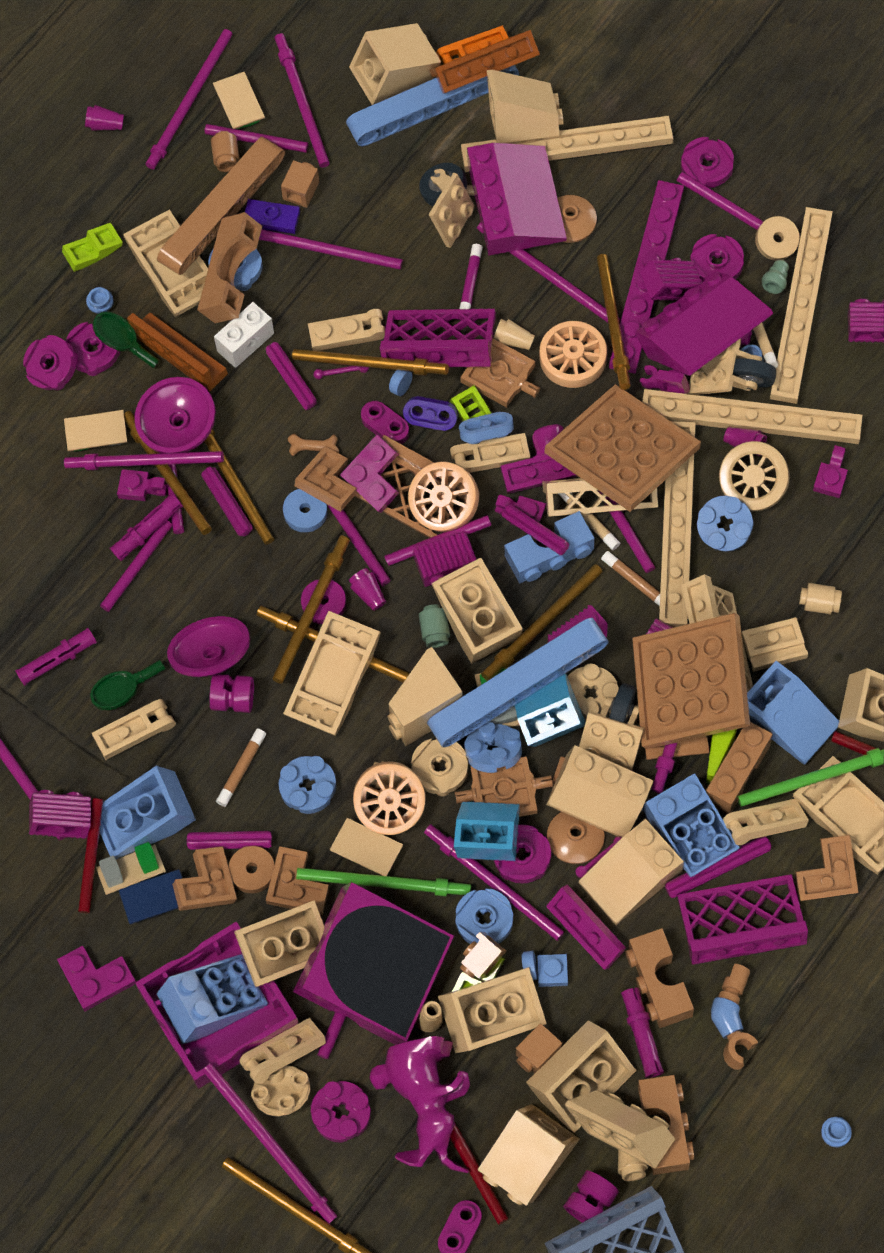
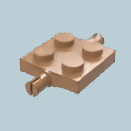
M492 339L491 367H467L460 377L461 383L468 387L475 385L479 393L505 407H508L514 396L521 390L534 398L540 391V387L527 381L528 376L535 367V361L495 339Z
M521 757L509 769H506V766L497 768V772L494 773L482 772L470 766L473 780L472 789L455 792L457 804L469 801L520 804L519 817L537 814L536 790L553 787L552 777L549 775L534 778L529 770L527 757Z

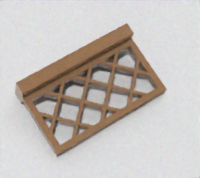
M383 435L382 438L399 455L392 461L394 470L381 473L384 478L396 477L398 485L396 490L400 493L403 506L394 509L386 507L382 512L428 538L436 536L437 534L433 533L431 529L428 530L418 521L414 522L409 519L407 510H410V507L405 503L403 492L409 491L410 485L401 487L398 475L409 471L416 475L422 468L434 462ZM396 464L403 468L397 469ZM442 476L436 478L439 485H441ZM448 477V486L455 479L454 477ZM460 482L454 489V491L465 488L463 484ZM356 491L355 497L371 505ZM466 494L457 496L458 499L464 501V504H466ZM461 506L460 510L455 511L456 514L459 515L464 507ZM446 509L445 519L448 520L452 518V516L450 513H448V510ZM404 511L405 516L399 514V512Z

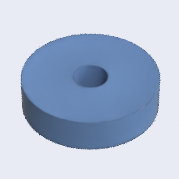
M300 489L291 492L283 504V514L286 523L298 532H312L320 528L327 518V504ZM307 507L310 509L307 513L301 512L302 508Z

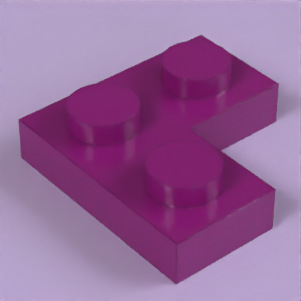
M376 435L340 475L350 485L356 487V491L378 512L382 513L399 492L381 473L399 454L381 436Z
M83 946L57 959L84 1012L132 987L136 982L122 956L97 970Z

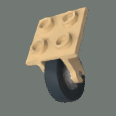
M440 163L424 173L419 183V189L423 199L433 207L429 213L433 224L446 247L451 248L456 238L459 237L468 217L472 215L475 206L466 191L467 179L462 169L453 163Z
M739 339L691 375L688 394L701 395L732 391V387L751 391V389L757 390V387H770L776 379V368L763 362L760 356L751 355L739 350L741 339Z
M622 684L615 698L607 697L601 714L592 711L588 712L579 746L631 771L634 767L644 728L635 725L639 716L638 705L634 704L637 693L636 687Z

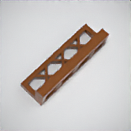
M528 30L429 71L432 77L436 76L441 91L444 94L486 77L487 70L501 71L538 56L540 53L531 30Z
M134 313L127 318L138 340L188 377L202 384L209 392L228 374L227 369L152 313L147 314L143 319H140Z

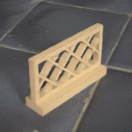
M704 574L681 585L689 624L719 617L720 615L737 614L733 593L712 585L710 576ZM742 639L746 687L748 692L753 687L748 666L745 647Z

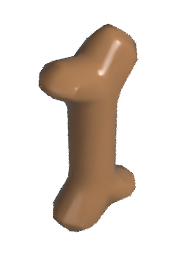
M294 433L288 437V442L291 444L289 452L292 456H295L303 450L321 451L326 446L339 453V449L336 446L338 438L336 435H332L326 440H307L300 438Z

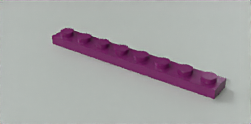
M660 180L657 183L620 322L625 356L629 359V373L636 374L642 352V346L635 332L642 327L645 321L651 318L655 299L651 300L640 271L646 266L647 261L654 257L666 260L684 192V185ZM612 352V356H611V360H610V364H609V368H610V369H614V368H613V362H612V360H613V358H614V352Z

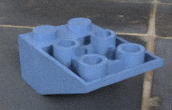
M775 661L747 692L750 722L772 733V740L804 765L838 728V719L795 674L778 661Z
M695 773L644 803L642 810L649 822L684 861L683 869L690 878L740 849L734 842L731 832L726 828L723 819Z
M242 954L171 976L157 992V996L182 1044L206 1037L268 1005L260 987H255Z

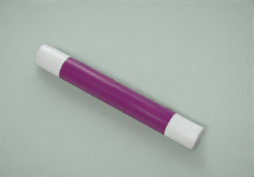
M480 244L472 245L460 309L471 308L483 248Z

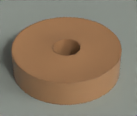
M247 846L239 849L232 856L228 868L232 882L237 889L245 893H258L269 887L275 864L272 856L265 849L258 846ZM250 866L257 867L254 873H248L247 869Z

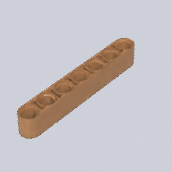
M260 137L163 245L158 253L157 262L176 274L182 275L215 239L221 219L236 215L248 199L253 196L276 170L285 156V150L268 139Z

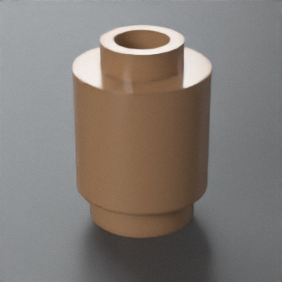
M221 131L211 138L214 165L221 172H229L240 160L237 137L228 131Z

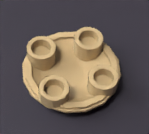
M286 1065L270 1074L265 1082L261 1084L254 1083L251 1092L253 1102L260 1111L267 1115H289L300 1109L308 1099L310 1093L308 1075L294 1066Z

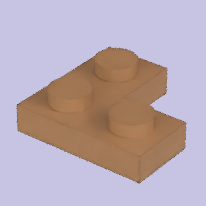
M326 446L298 475L294 485L340 512L355 496L357 489L337 477L347 466L348 458Z
M850 835L821 838L820 844L824 868L795 872L799 901L858 893Z
M223 846L195 850L193 858L198 877L176 879L172 884L179 911L234 904L237 897Z
M279 846L266 897V904L293 909L315 900L320 915H323L330 889L329 885L296 879L297 868H305L307 852Z

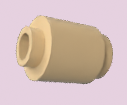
M808 583L807 588L801 589L799 604L804 605V611L824 614L838 613L842 591L835 590L833 586Z

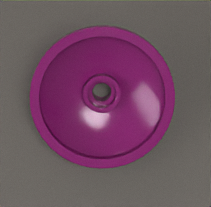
M185 377L167 378L151 386L140 398L135 411L136 430L142 441L156 452L162 454L186 453L198 447L210 434L215 423V404L208 390L199 382ZM178 421H184L182 425L176 426Z
M225 616L205 618L186 626L174 636L168 646L167 657L172 668L180 674L191 677L213 676L230 669L241 660L249 648L250 635L244 623L235 618Z

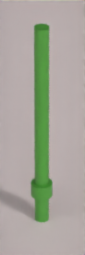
M876 748L867 751V755L737 796L739 804L742 807L867 766L874 768L883 765L884 749Z
M297 868L296 875L298 880L340 884L352 882L361 886L435 892L436 896H446L447 894L466 895L471 889V884L448 882V879L436 878V881L305 868Z

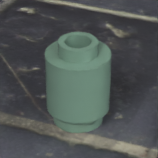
M440 605L425 606L423 611L419 613L422 640L426 642L428 648L443 647L449 643L448 618L443 608H440Z

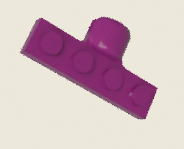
M547 425L534 431L532 439L536 450L535 457L501 465L500 469L507 494L543 486L542 481L579 477L544 453L545 446L564 430L561 425Z

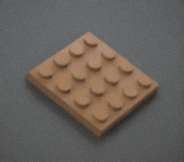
M615 384L545 446L544 453L631 512L700 449L701 441Z
M731 613L633 638L640 727L644 728L641 737L642 747L650 749L750 726L741 625L738 614Z

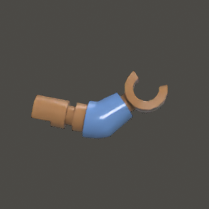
M734 964L730 977H725L722 985L724 991L719 993L718 998H714L711 1008L713 1023L723 1039L728 1038L729 1040L724 1048V1060L728 1066L736 1070L742 1069L744 1058L737 1054L735 1046L743 1045L750 1050L758 1044V1041L752 1035L744 1032L741 1033L743 1026L739 1016L740 998L738 996L743 994L750 970L739 964Z

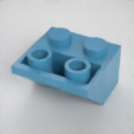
M566 673L515 705L517 719L528 746L536 747L584 727L586 723Z
M462 802L456 819L454 849L457 858L515 861L520 804Z

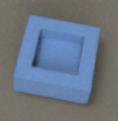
M567 954L537 955L538 987L568 986Z

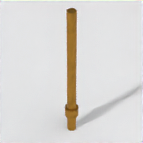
M600 254L597 256L614 352L613 368L614 372L618 375L620 389L626 390L630 388L628 374L630 370L629 359L625 356L608 256Z
M294 349L292 352L293 360L413 371L416 375H427V373L447 375L449 370L448 364L429 362L428 359L416 358L413 361Z
M131 411L125 412L124 419L131 429L130 434L135 442L140 443L147 454H160L149 448L142 441L136 430L135 416ZM168 464L155 465L202 535L210 533L212 528Z
M212 429L203 442H205L210 452L222 451ZM224 454V461L217 462L218 466L264 544L272 543L274 537Z
M341 535L333 552L328 553L324 562L325 568L275 671L272 678L273 681L280 684L283 683L335 571H339L344 561L342 556L350 542L349 538Z
M594 564L507 649H502L494 657L495 661L481 673L482 677L488 681L503 668L507 669L514 662V657L602 573V569Z
M262 605L257 611V616L274 623L276 628L285 632L287 630L294 632L299 623L294 621L292 616L284 612L279 614ZM309 627L305 638L315 642L319 632ZM372 657L369 665L370 668L402 683L410 674L375 657Z
M227 1157L223 1162L222 1168L338 1244V1249L342 1252L372 1253L358 1244V1239L349 1233L343 1234L231 1158Z

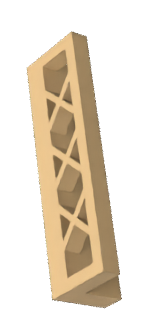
M581 478L542 481L543 492L546 493L548 516L572 515L578 511L584 514L626 510L619 504L612 505L605 499V494L601 495L596 491L595 487ZM657 488L650 494L651 502H641L634 509L658 507ZM585 491H592L599 497L592 507H585L578 501ZM570 492H578L575 497L570 494ZM565 493L571 499V502L565 509L554 510L553 494ZM602 501H604L607 504L604 506H598ZM575 503H576L578 506H580V508H571V507H572Z

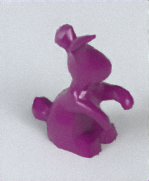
M432 1036L389 1047L385 1064L377 1065L371 1069L370 1082L375 1089H385L387 1084L391 1083L400 1095L412 1103L418 1114L416 1131L419 1138V1148L417 1150L397 1152L395 1155L396 1160L408 1166L422 1167L427 1157L435 1150L441 1164L451 1170L468 1173L469 1170L448 1157L447 1148L455 1121L454 1115L449 1113L444 1106L446 1103L466 1095L470 1087L469 1076L467 1072L459 1071L452 1083L441 1085L437 1069V1062L450 1056L453 1042L444 1041L443 1037Z

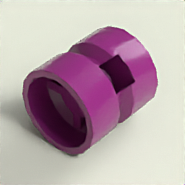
M216 674L212 676L210 710L227 711L232 707L234 712L251 713L254 699V677L236 676L233 680L230 675Z
M586 1171L577 1184L579 1191L571 1193L563 1208L571 1216L583 1223L602 1213L604 1207H610L619 1191L600 1175ZM588 1198L590 1201L594 1202V1206L589 1202L585 1201V1199Z

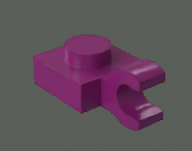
M645 366L646 374L652 375V377L640 379L641 385L644 388H659L661 391L673 393H689L690 386L684 373L677 370L657 371L654 366Z
M835 445L830 464L821 462L813 491L840 498L848 472L847 469L840 468L846 448Z
M122 469L117 491L119 499L146 501L147 494L166 496L167 485L165 484V478L153 477L150 479L149 472Z
M499 495L495 504V512L502 514L506 505L511 504L540 523L546 503L519 496L516 503L509 497Z

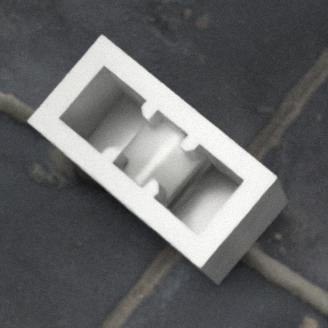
M252 302L239 314V318L233 319L214 336L217 352L236 368L274 334L272 318Z

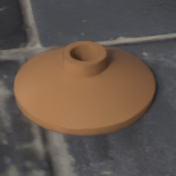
M565 195L558 197L567 241L563 242L575 243L586 239L596 226L597 216L594 207L589 201L580 196ZM574 213L573 216H567L566 214Z
M564 812L559 813L553 818L547 830V840L549 841L551 852L558 859L569 864H582L592 860L599 854L604 844V830ZM573 829H578L581 831V835L574 837L570 832Z

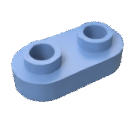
M496 412L471 418L459 425L460 438L469 444H478L481 441L496 437L502 438L514 429L513 417L506 412Z

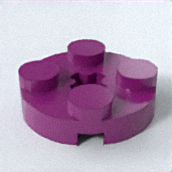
M700 137L686 145L681 158V170L708 188L716 187L726 182L732 175L734 155L731 148L724 141L719 139L714 141L709 140V137ZM706 158L707 161L713 160L714 162L711 166L702 165V159Z
M717 234L702 237L695 243L690 257V261H694V266H696V270H698L700 275L699 279H702V282L705 281L709 274L717 271L732 276L736 280L742 272L744 265L742 247L735 239L726 235L725 238L717 237ZM713 256H715L716 258L722 257V258H723L722 263H721V264H714V263H712V257H713Z
M88 322L74 327L66 339L78 355L75 369L87 373L89 376H97L100 372L110 368L120 355V351L108 347L99 340L93 331L92 324H88ZM88 344H99L96 351L88 352Z
M49 335L46 336L47 338L37 339L31 343L24 355L23 365L26 367V377L30 383L44 390L58 391L63 389L72 378L78 362V355L67 341L60 337ZM54 357V365L47 369L46 360H51Z
M518 825L516 853L519 852V848H525V852L530 853V857H526L523 861L519 860L518 857L515 858V861L494 860V864L501 877L505 880L515 883H530L545 875L551 861V847L547 838H544L536 828L529 825Z
M328 1082L317 1092L311 1105L313 1124L320 1135L333 1142L342 1143L356 1136L358 1137L366 1130L370 1122L371 1110L368 1097L360 1087L350 1082ZM341 1104L346 1105L345 1109L349 1112L348 1116L342 1115L340 1119L335 1118L336 1112L333 1109Z

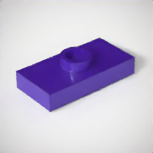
M248 199L245 213L262 225L264 230L295 234L300 207Z

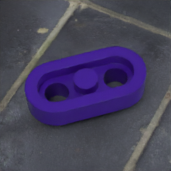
M416 396L410 398L403 409L406 421L415 426L446 431L451 429L458 420L457 408L447 401ZM420 406L423 409V412H416L414 407ZM441 411H447L449 417L444 418L441 415Z

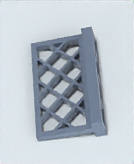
M652 1186L544 1243L548 1253H592L594 1246L599 1243L608 1244L605 1253H613L615 1247L626 1249V1253H658L655 1251L660 1239L664 1238L671 1240L674 1247L665 1253H684L666 1213V1206L662 1197ZM658 1212L661 1220L657 1230L644 1227L647 1218ZM627 1228L635 1230L630 1245L618 1241L621 1231ZM642 1232L654 1235L649 1250L637 1247Z

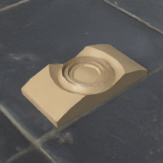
M169 209L123 235L139 265L154 284L163 302L176 317L199 305L208 268L200 255L182 275L176 274L157 262L160 249L180 227Z
M328 611L283 714L336 736L351 709L361 679L370 665L380 637V631Z
M832 756L820 769L839 764L840 762ZM848 772L799 788L793 794V797L815 823L830 832L834 837L850 835L853 858L877 875L884 869V802L856 776Z

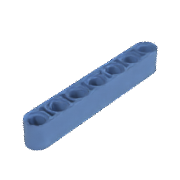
M515 65L500 71L519 76V71ZM487 76L444 94L441 91L437 78H434L352 114L347 119L346 124L359 146H367L487 94Z
M593 618L585 619L433 715L428 720L427 725L441 747L451 746L600 652L607 646L609 641Z

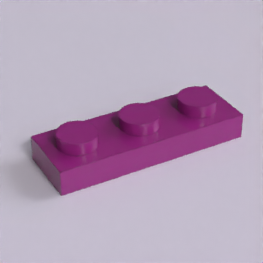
M569 885L561 887L546 906L604 970L610 968L626 949Z

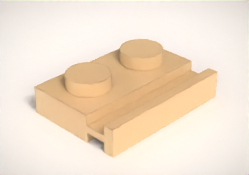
M797 618L742 631L741 636L749 661H751L753 672L770 668L775 661H778L780 664H786L808 658V651L805 648V642Z

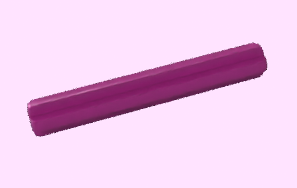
M766 836L756 838L740 846V849L691 878L685 873L667 882L665 888L671 898H675L678 894H683L771 850L770 841Z

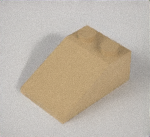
M482 558L432 583V587L457 640L471 664L511 644L521 636L523 628Z
M866 668L849 675L838 728L861 737L884 742L883 674Z
M645 819L623 836L579 880V884L612 922L617 925L665 887L667 882L680 875L683 871L684 861Z
M314 900L234 931L255 987L303 969L311 953L321 940L324 924Z
M529 967L438 996L455 1053L470 1051L536 1028L540 1023L542 1025L547 1024Z

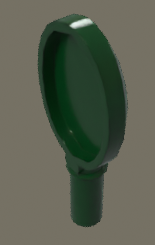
M101 312L96 315L92 327L99 340L115 350H129L152 368L155 367L159 359L136 342V333L128 321L112 312Z
M158 660L134 674L127 671L110 673L98 680L93 686L90 693L91 701L100 710H112L121 707L134 697L139 684L145 683L146 680L162 672L165 668L162 662Z

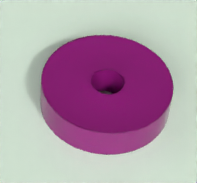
M319 580L311 582L303 590L301 595L303 612ZM331 580L323 599L328 600V603L319 605L312 622L323 624L328 611L340 616L343 615L346 608L345 593L342 587L335 581Z

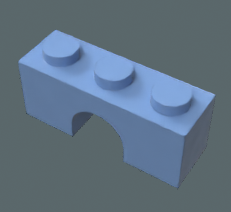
M580 511L554 523V533L569 543V548L564 555H559L548 547L538 546L529 534L504 545L505 558L519 584L526 580L528 582L534 581L548 570H558L564 567L568 561L575 558H585L594 550V537Z

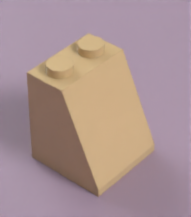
M418 23L365 32L349 68L370 103L374 105L432 80L433 77L429 70L440 66L441 61Z
M487 70L490 114L497 143L560 136L559 125L563 124L562 109H559L558 93H553L551 83L496 70Z
M432 647L426 650L389 702L390 714L387 716L391 723L389 729L396 740L401 739L405 746L431 732L427 725L428 720L463 697L462 690Z
M530 1104L515 1112L478 1168V1171L484 1174L483 1179L494 1187L500 1186L508 1192L507 1196L513 1202L527 1206L535 1201L580 1139L533 1104Z

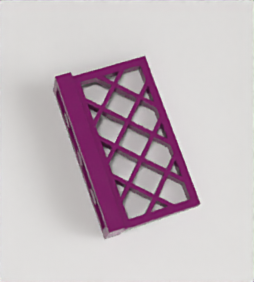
M495 309L389 310L384 341H381L380 344L381 357L413 361L416 358L428 359L429 362L448 364L449 367H491V346L496 317ZM488 318V321L480 326L474 323L477 319ZM425 319L434 320L433 323L426 327L421 324ZM451 319L461 320L454 326L447 323ZM394 320L408 321L400 327L394 324ZM442 326L446 330L438 336L433 333L434 330ZM466 326L473 329L465 336L459 332ZM413 327L420 330L412 336L406 333ZM481 335L484 339H474V338H476L477 336ZM399 336L404 339L403 341H393ZM427 336V337H429L431 340H420V339H422L423 337ZM451 336H455L458 340H446V339H448V338L451 337Z
M792 874L677 895L692 965L807 944L808 929L806 922L803 920ZM787 884L789 893L784 900L770 893L775 886ZM754 890L762 895L755 905L742 898L747 891ZM725 895L732 899L733 902L727 910H724L714 904L717 897ZM766 898L780 905L773 915L760 909ZM698 901L705 906L698 915H695L687 910L685 902ZM738 903L751 910L744 921L731 914ZM709 908L722 915L715 926L702 919ZM785 908L795 914L796 922L784 923L777 919V917ZM755 913L768 920L763 928H755L748 924ZM726 919L739 925L735 933L729 934L719 928ZM697 924L711 931L706 938L694 940L692 931Z

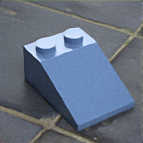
M155 766L103 802L100 834L110 856L118 859L134 852V847L146 842L153 844L174 835L196 820L175 771Z

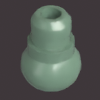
M775 261L769 271L763 275L762 286L769 293L778 294L786 288V278L789 270L786 261Z

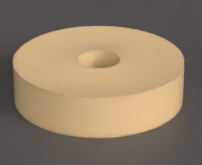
M781 216L765 220L758 228L755 236L759 252L764 257L775 261L784 260L791 256L797 249L800 240L799 231L795 224ZM775 234L779 235L782 239L781 242H776L773 236Z

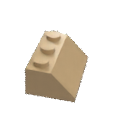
M574 745L565 757L546 805L610 834L623 837L630 832L641 812L653 780Z
M588 1020L526 1083L538 1099L570 1131L575 1133L581 1125L565 1106L567 1101L595 1090L605 1095L609 1093L614 1094L636 1072V1069L610 1034Z
M595 1090L570 1099L565 1104L588 1134L653 1168L657 1167L675 1140L668 1130L669 1124L658 1116L653 1118L646 1116L647 1114L641 1108L634 1104H631L630 1107L625 1105L618 1096L612 1093L605 1095Z

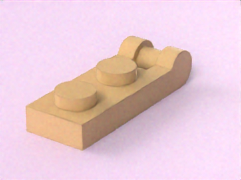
M372 309L363 314L308 323L313 351L383 339L386 329L381 323L383 320L382 311L380 309ZM371 325V328L364 330L363 326Z
M525 433L488 439L478 444L465 443L450 448L451 457L455 459V464L464 468L469 473L499 468L501 465L530 458ZM473 455L474 460L466 461L465 457Z
M158 699L92 732V736L104 759L107 760L160 732L172 729L176 722L172 715H168L166 711L167 705L164 700ZM156 715L158 720L151 723L148 718Z
M791 799L727 814L723 821L726 828L732 831V838L736 845H743L751 839L805 828L809 819L798 801Z
M308 1018L243 1054L240 1058V1064L246 1071H250V1077L255 1083L261 1084L269 1078L270 1074L326 1044L325 1036L314 1022Z

